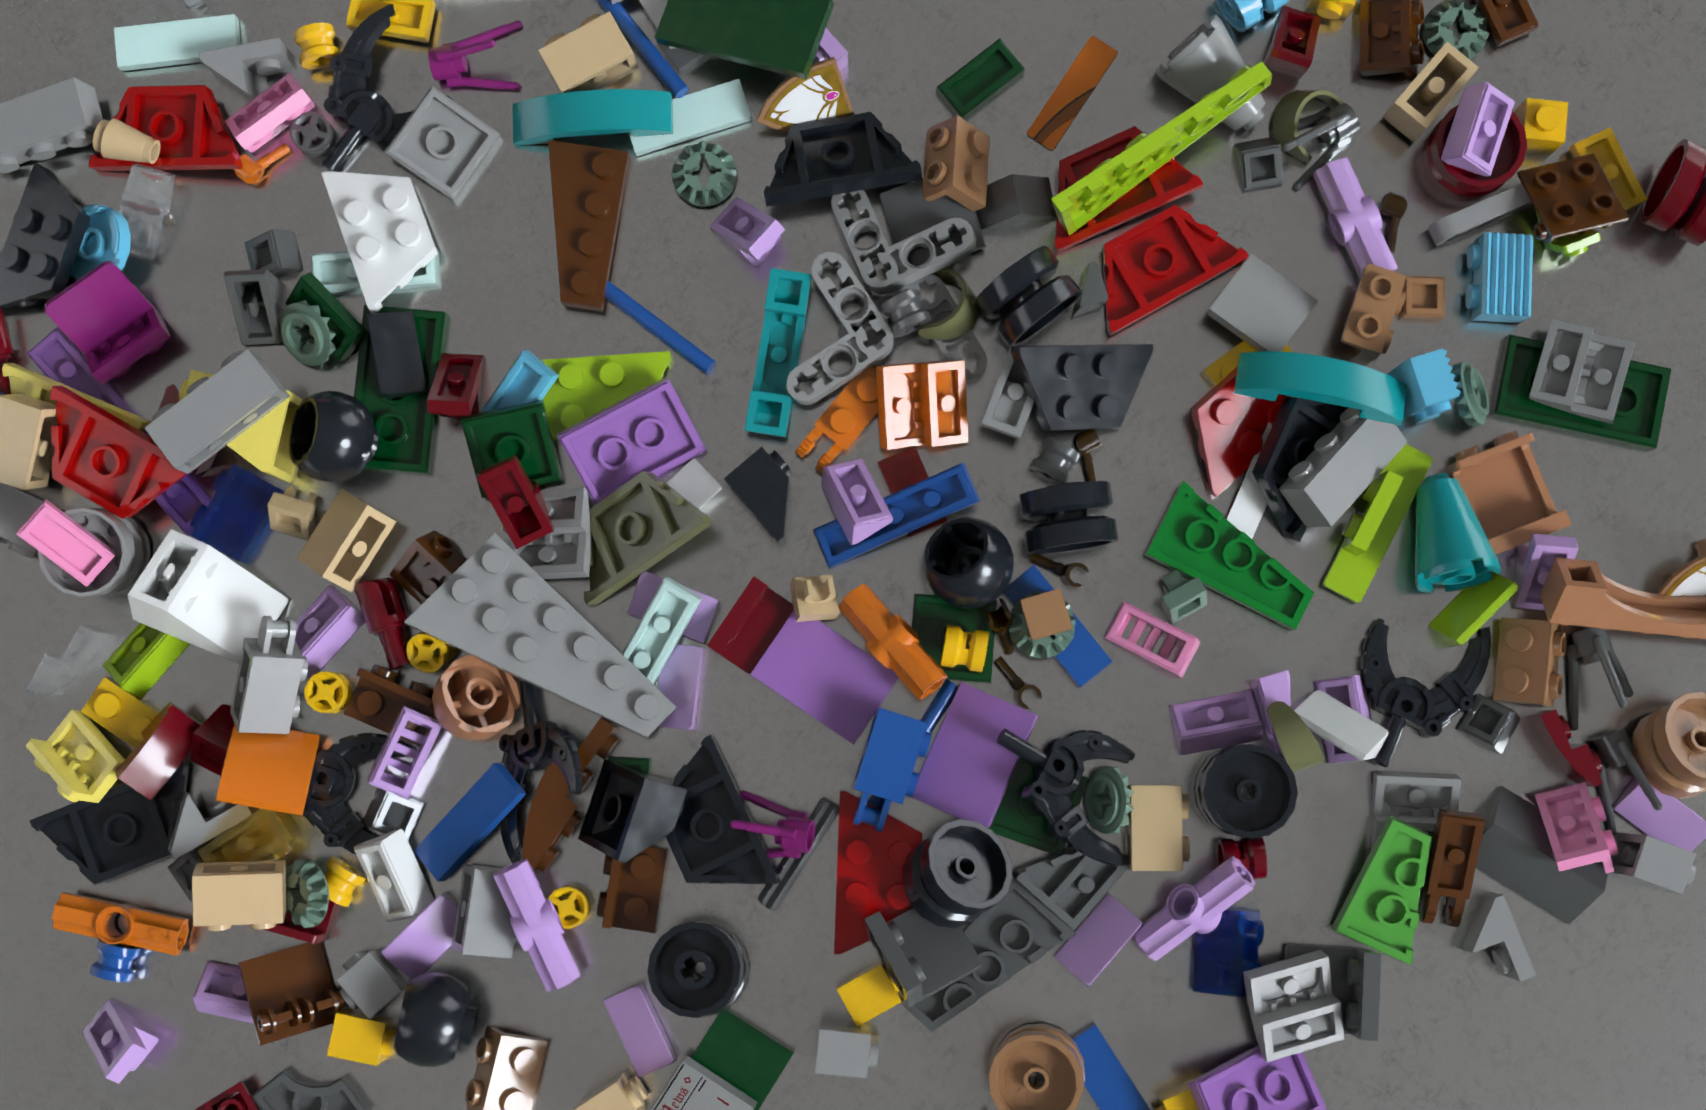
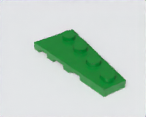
M1184 480L1180 483L1145 556L1172 570L1177 569L1180 574L1190 579L1199 577L1204 586L1291 630H1296L1314 592L1274 557L1271 558L1259 548L1255 541L1246 533L1238 530L1224 518L1223 514L1211 503L1208 504L1196 494L1194 489Z

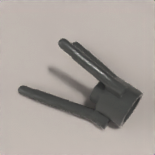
M1342 103L1332 110L1326 107L1316 114L1299 119L1298 129L1315 123L1316 127L1283 144L1282 150L1285 152L1318 136L1326 144L1331 142L1334 144L1293 184L1295 190H1299L1311 180L1315 170L1326 165L1339 151L1351 145L1350 136L1360 130V122L1355 111L1348 104ZM1272 129L1270 133L1272 136H1275L1274 131Z
M1590 628L1572 633L1571 636L1574 644L1566 647L1569 660L1570 729L1573 731L1578 729V658L1583 659L1584 665L1601 662L1619 707H1627L1624 693L1628 697L1634 694L1613 650L1610 636H1607L1606 630L1600 628Z
M1624 727L1593 740L1597 748L1595 752L1602 764V773H1599L1603 784L1599 785L1602 806L1607 820V829H1611L1613 836L1616 835L1617 831L1604 764L1608 763L1611 770L1627 765L1655 810L1662 809L1660 800L1633 756L1631 735L1628 736Z

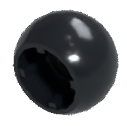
M324 391L308 396L298 406L290 429L289 453L292 462L300 471L322 482H340L356 476L363 470L366 463L371 461L377 448L378 433L374 427L372 414L365 404L343 392Z
M973 517L958 518L942 525L930 537L923 553V573L930 589L947 604L959 608L974 609L993 602L1007 588L1014 570L1013 552L1005 535L988 521Z
M426 972L409 978L393 1046L396 1054L408 1063L420 1067H437L453 1061L457 1044L469 1046L477 1007L466 1006L469 989L453 976L440 972Z

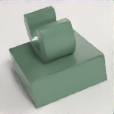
M1177 569L1162 577L1165 582L1163 587L1167 593L1162 596L1163 612L1172 625L1208 605L1207 589L1199 577L1185 583Z

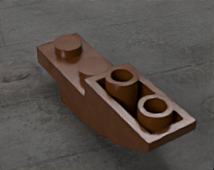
M604 718L599 719L578 749L582 769V791L594 776V773L589 770L598 757L606 759L619 740L614 736L619 727ZM554 762L547 766L538 784L525 826L522 860L528 859L534 873L538 869L544 873L550 867L559 853L553 849L563 835L570 838L583 820V817L578 813L584 805L571 796L572 793L569 792L565 777Z

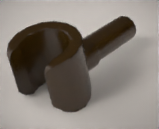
M1389 192L1383 197L1379 212L1390 217L1386 243L1390 252L1395 253L1398 226L1407 209V201L1404 197Z
M1086 429L1075 435L1073 446L1081 455L1085 480L1089 482L1096 481L1093 459L1090 452L1101 448V443L1094 429Z
M1032 555L1029 561L1053 571L1061 577L1064 585L1071 588L1083 586L1079 583H1074L1070 579V571L1073 568L1085 573L1089 572L1087 566L1082 563L1065 565L1041 555Z
M1000 598L1001 606L998 610L989 612L985 605L982 606V612L989 628L996 631L999 635L1004 653L1011 654L1014 652V647L1008 627L1013 622V618L1006 602Z
M1002 656L993 662L1010 682L1014 689V700L1018 705L1029 709L1021 698L1022 693L1026 689H1032L1037 698L1042 699L1040 689L1033 684L1024 683Z

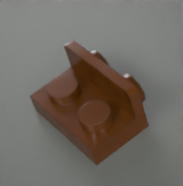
M1360 0L1359 72L1362 76L1404 72L1408 78L1417 77L1418 64H1423L1424 61L1422 39H1418V25L1424 23V5L1422 0Z
M432 531L414 540L389 575L422 605L467 559L456 550L454 543L448 537L439 534L437 531Z
M374 664L371 670L359 667L356 675L360 679L344 714L389 734L403 706L436 719L432 704L434 689L414 680L411 681L410 686L397 682L395 678L398 673ZM407 721L404 727L423 736H426L429 730L411 721ZM400 736V739L418 747L421 746L420 743Z
M649 846L625 863L617 861L608 855L605 856L603 874L610 875L608 890L607 892H600L597 905V917H603L602 928L611 929L616 927L656 933L669 852L668 848Z

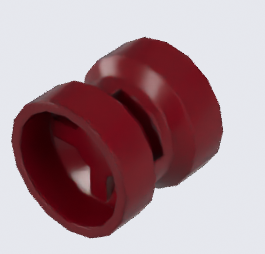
M1262 837L1247 838L1245 842H1236L1232 838L1218 840V866L1234 856L1242 862L1244 867L1251 873L1253 879L1266 878L1267 854Z

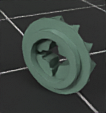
M1444 0L1431 9L1424 20L1422 32L1426 47L1435 56L1443 45L1449 42L1471 60L1481 52L1489 36L1486 25L1487 17H1483L1478 11V4L1471 5L1463 0ZM1459 17L1460 28L1467 30V32L1462 33L1454 44L1453 31L1447 29V27L1451 26L1455 19Z
M701 141L692 146H685L679 156L674 159L671 176L677 193L685 201L696 206L706 207L716 205L730 195L736 183L737 170L731 154L719 144ZM702 159H705L709 170H716L715 174L708 176L706 189H703L699 176H692L693 171L700 169Z
M306 300L292 303L284 308L279 320V330L286 349L297 361L308 366H317L328 361L329 355L336 350L335 345L331 341L336 333L331 331L327 325L330 318L321 316L319 305L310 306ZM308 325L310 327V330L308 331V329H306L305 326ZM309 334H310L312 337H314V339L310 340Z
M1463 361L1454 364L1451 373L1456 376L1453 381L1458 383L1456 389L1461 391L1459 397L1454 400L1458 407L1459 415L1468 426L1484 425L1486 416L1489 413V398L1484 381L1479 371L1472 367L1469 362Z
M1037 591L1024 596L1020 600L1046 592ZM1018 601L1011 611L1013 622L1008 627L1010 637L1015 646L1024 654L1034 658H1050L1064 651L1072 641L1075 632L1076 619L1069 604L1065 602L1073 627L1072 630L1052 635L1055 638L1054 640L1048 636L1031 641L1027 635L1029 632L1020 602Z
M1101 766L1091 774L1086 786L1085 807L1088 818L1093 827L1103 834L1120 833L1122 826L1129 825L1128 812L1134 810V807L1130 804V797L1134 791L1127 788L1129 778L1121 774L1119 767Z
M310 859L295 860L294 864L286 866V914H291L294 925H302L304 928L319 925L325 918L329 903V889L326 878L314 861Z

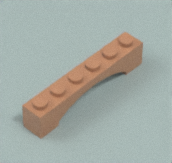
M1556 557L1540 592V598L1549 623L1706 639V596H1669L1636 590L1604 576L1600 571L1597 561Z

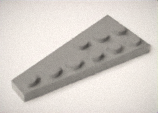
M496 533L404 621L407 626L433 636L445 644L471 654L483 662L538 688L545 689L646 739L676 709V706Z

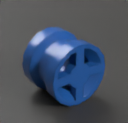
M99 939L97 944V950L99 951L98 960L91 965L90 974L115 982H132L134 977L132 969L133 960L139 957L141 948L121 943L107 944Z

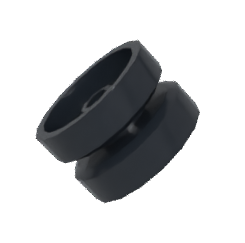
M1041 246L1012 264L975 299L974 303L987 319L999 318L1008 313L1000 322L997 333L1009 348L1010 346H1017L1051 323L1072 305L1082 293V290L1070 275L1058 276L1047 282L1056 273L1059 261L1047 246Z
M1068 482L1028 491L1019 495L1023 518L1030 521L1049 520L1047 523L1030 527L1024 533L1027 554L1039 555L1069 552L1104 546L1118 541L1116 519L1104 515L1088 516V514L1106 510L1112 505L1113 499L1110 482Z
M1253 744L1224 747L1209 756L1198 771L1195 785L1197 805L1207 822L1222 833L1249 839L1269 836L1283 827L1295 810L1298 795L1295 775L1285 759L1270 748ZM1246 783L1251 785L1247 790L1250 795L1249 799L1241 795V788Z
M964 819L945 823L930 837H927L908 854L903 867V887L910 904L924 919L937 926L957 928L969 924L983 912L998 904L1008 893L1013 878L1011 858L1004 843L991 829L977 821Z
M689 922L674 926L658 939L649 956L647 974L651 991L663 1007L678 1016L701 1018L722 1013L739 1000L747 986L750 966L745 948L733 933L719 925ZM698 962H704L706 967L705 971L700 972L703 978L697 977L694 972L695 965Z

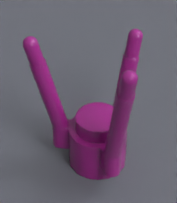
M519 20L457 42L430 48L428 50V59L434 80H446L448 88L470 86L519 90L521 85L518 82L462 77L461 73L468 71L466 55L493 48L495 46L493 38L521 28L522 22Z
M744 790L740 791L744 800L786 817V820L779 819L776 826L732 820L730 822L731 828L773 835L775 844L781 845L782 848L766 849L770 858L789 857L800 859L801 853L808 854L811 851L815 836L814 820L807 819L806 812L794 811Z

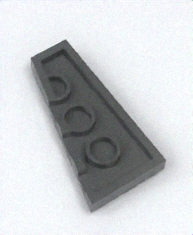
M1013 877L1008 893L998 904L983 912L963 930L981 959V968L908 1008L903 998L900 1004L933 1032L977 1002L979 998L1011 979L1010 977L1029 964H1033L1046 955L1048 951L1065 942L1076 933Z

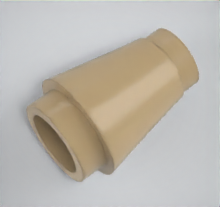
M116 118L110 121L101 120L93 135V148L95 151L100 152L104 158L154 164L160 154L161 145L159 140L153 139Z

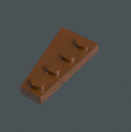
M548 140L561 303L567 307L603 312L630 155L628 151Z

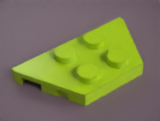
M670 351L541 360L559 375L543 398L553 439L557 443L560 442L557 436L558 433L661 380L666 368L669 367L672 361Z

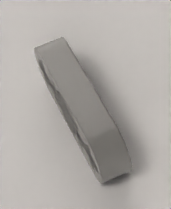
M1520 184L1450 214L1429 225L1428 230L1435 245L1440 246L1533 206L1523 185Z

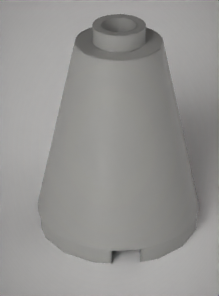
M1217 15L1210 18L1211 28L1208 29L1203 23L1169 54L1172 60L1166 64L1167 68L1160 63L1154 71L1161 80L1194 103H1197L1209 92L1217 91L1229 83V79L1239 69L1246 66L1226 27ZM1261 92L1222 122L1234 131L1241 127L1246 131L1251 129L1265 115L1261 109L1266 102Z

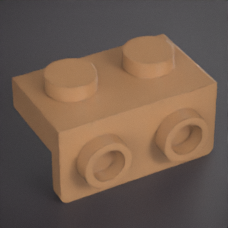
M958 115L930 127L927 130L922 197L931 202L947 195L972 212L986 207L990 136Z
M1373 264L1365 266L1341 337L1343 343L1357 347L1354 358L1370 363L1381 353L1385 354L1394 333L1393 330H1390L1394 315H1399L1406 298V292L1402 291L1407 278L1406 275Z
M1501 617L1493 700L1554 708L1555 699L1561 697L1563 688L1562 675L1557 674L1559 657H1564L1567 647L1566 633L1561 632V625L1549 623V621Z
M487 1026L484 1037L479 1040L476 1047L477 1066L474 1079L470 1080L466 1088L465 1100L467 1110H532L548 1042L543 1038L504 1033L495 1027Z

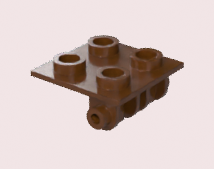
M1594 153L1517 172L1541 219L1539 224L1534 225V235L1537 240H1544L1548 243L1557 237L1565 235L1573 237L1577 233L1585 234L1590 229L1598 227L1603 229L1610 228L1614 223L1629 219Z
M308 942L238 962L259 1046L333 1024L336 1013L339 1012L340 1008L345 1007V1000L342 998L340 991L334 992L322 942L317 944Z

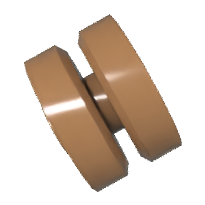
M1704 692L1686 693L1641 719L1633 732V756L1649 783L1662 794L1681 799L1692 798L1706 792V693Z
M1045 1023L1026 1024L1010 1032L999 1044L989 1072L990 1095L998 1110H1076L1085 1082L1084 1058L1076 1042L1062 1029ZM1033 1072H1040L1044 1076V1081H1036V1075L1032 1077L1029 1075Z

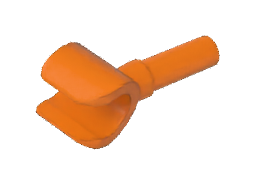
M284 143L265 156H261L256 162L247 154H243L240 156L242 169L233 170L236 171L235 175L245 183L256 184L262 178L264 169L291 152V150Z

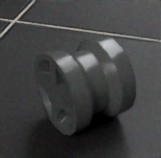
M1045 437L1041 444L1042 452L1040 456L1033 458L1029 467L1037 474L1056 484L1067 483L1069 479L1068 471L1072 465L1078 463L1081 455L1068 445L1053 438Z

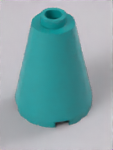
M1446 473L1434 474L1424 478V484L1417 488L1415 583L1417 589L1426 593H1434L1433 585H1445L1447 592L1458 591L1492 580L1491 571L1499 575L1502 572L1500 562L1458 479L1449 478V475Z

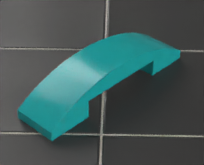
M640 89L586 90L545 95L512 104L513 144L515 146L548 143V140L560 137L628 132L633 137L673 134L672 93L667 91Z
M775 268L770 270L764 307L765 315L744 431L786 438L793 402L786 384L789 373L799 366L812 274Z
M1264 351L1240 353L1233 394L1275 401L1278 394L1359 409L1358 418L1400 426L1403 422L1407 385L1385 373L1344 360L1304 353Z

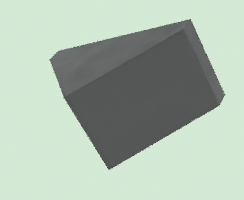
M1011 174L988 184L986 207L976 211L982 233L1056 219L1057 215L1051 201L1053 195L1049 177Z
M267 269L225 271L223 277L241 344L283 343L279 330V320L283 311L282 282Z

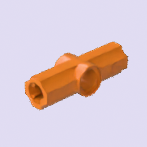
M863 583L850 591L842 599L839 609L867 640L865 645L883 666L892 669L918 700H923L930 694H933L943 684L948 676L932 656L919 644L921 640L917 633L903 618L893 614L868 584Z
M68 892L61 893L59 900L54 905L51 918L53 920V929L98 938L107 944L121 943L176 956L181 954L190 929L188 927L189 919L141 909L135 904H118ZM118 913L123 914L128 922L127 930L124 934L119 933L114 925V920Z

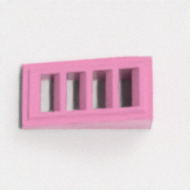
M1123 601L1105 636V639L1180 678L1184 676L1200 645V640L1197 637ZM1134 616L1139 620L1127 640L1121 636L1131 617ZM1147 624L1153 626V629L1146 643L1141 647L1137 643ZM1162 632L1169 636L1159 655H1156L1152 651ZM1180 640L1184 645L1175 662L1172 663L1168 661V658L1177 641Z

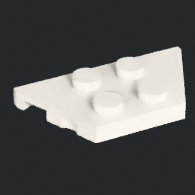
M335 171L322 172L321 174L367 307L371 314L376 313L383 307L381 302L397 286L402 289L413 278L414 273L419 268L425 267L438 254L410 177Z

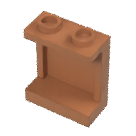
M1516 430L1492 439L1495 447L1483 452L1480 451L1478 445L1454 454L1457 462L1445 467L1449 478L1458 479L1495 554L1530 542L1533 534L1548 535L1572 525L1566 509L1560 512L1556 510L1529 446V443L1535 440L1532 433L1519 437Z

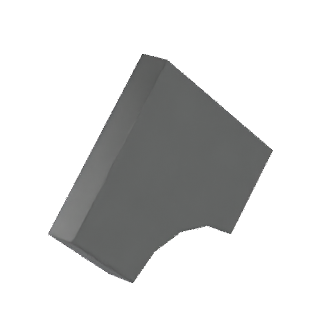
M288 1067L251 1095L260 1110H370L372 1108L347 1074L333 1082L314 1083L300 1078Z

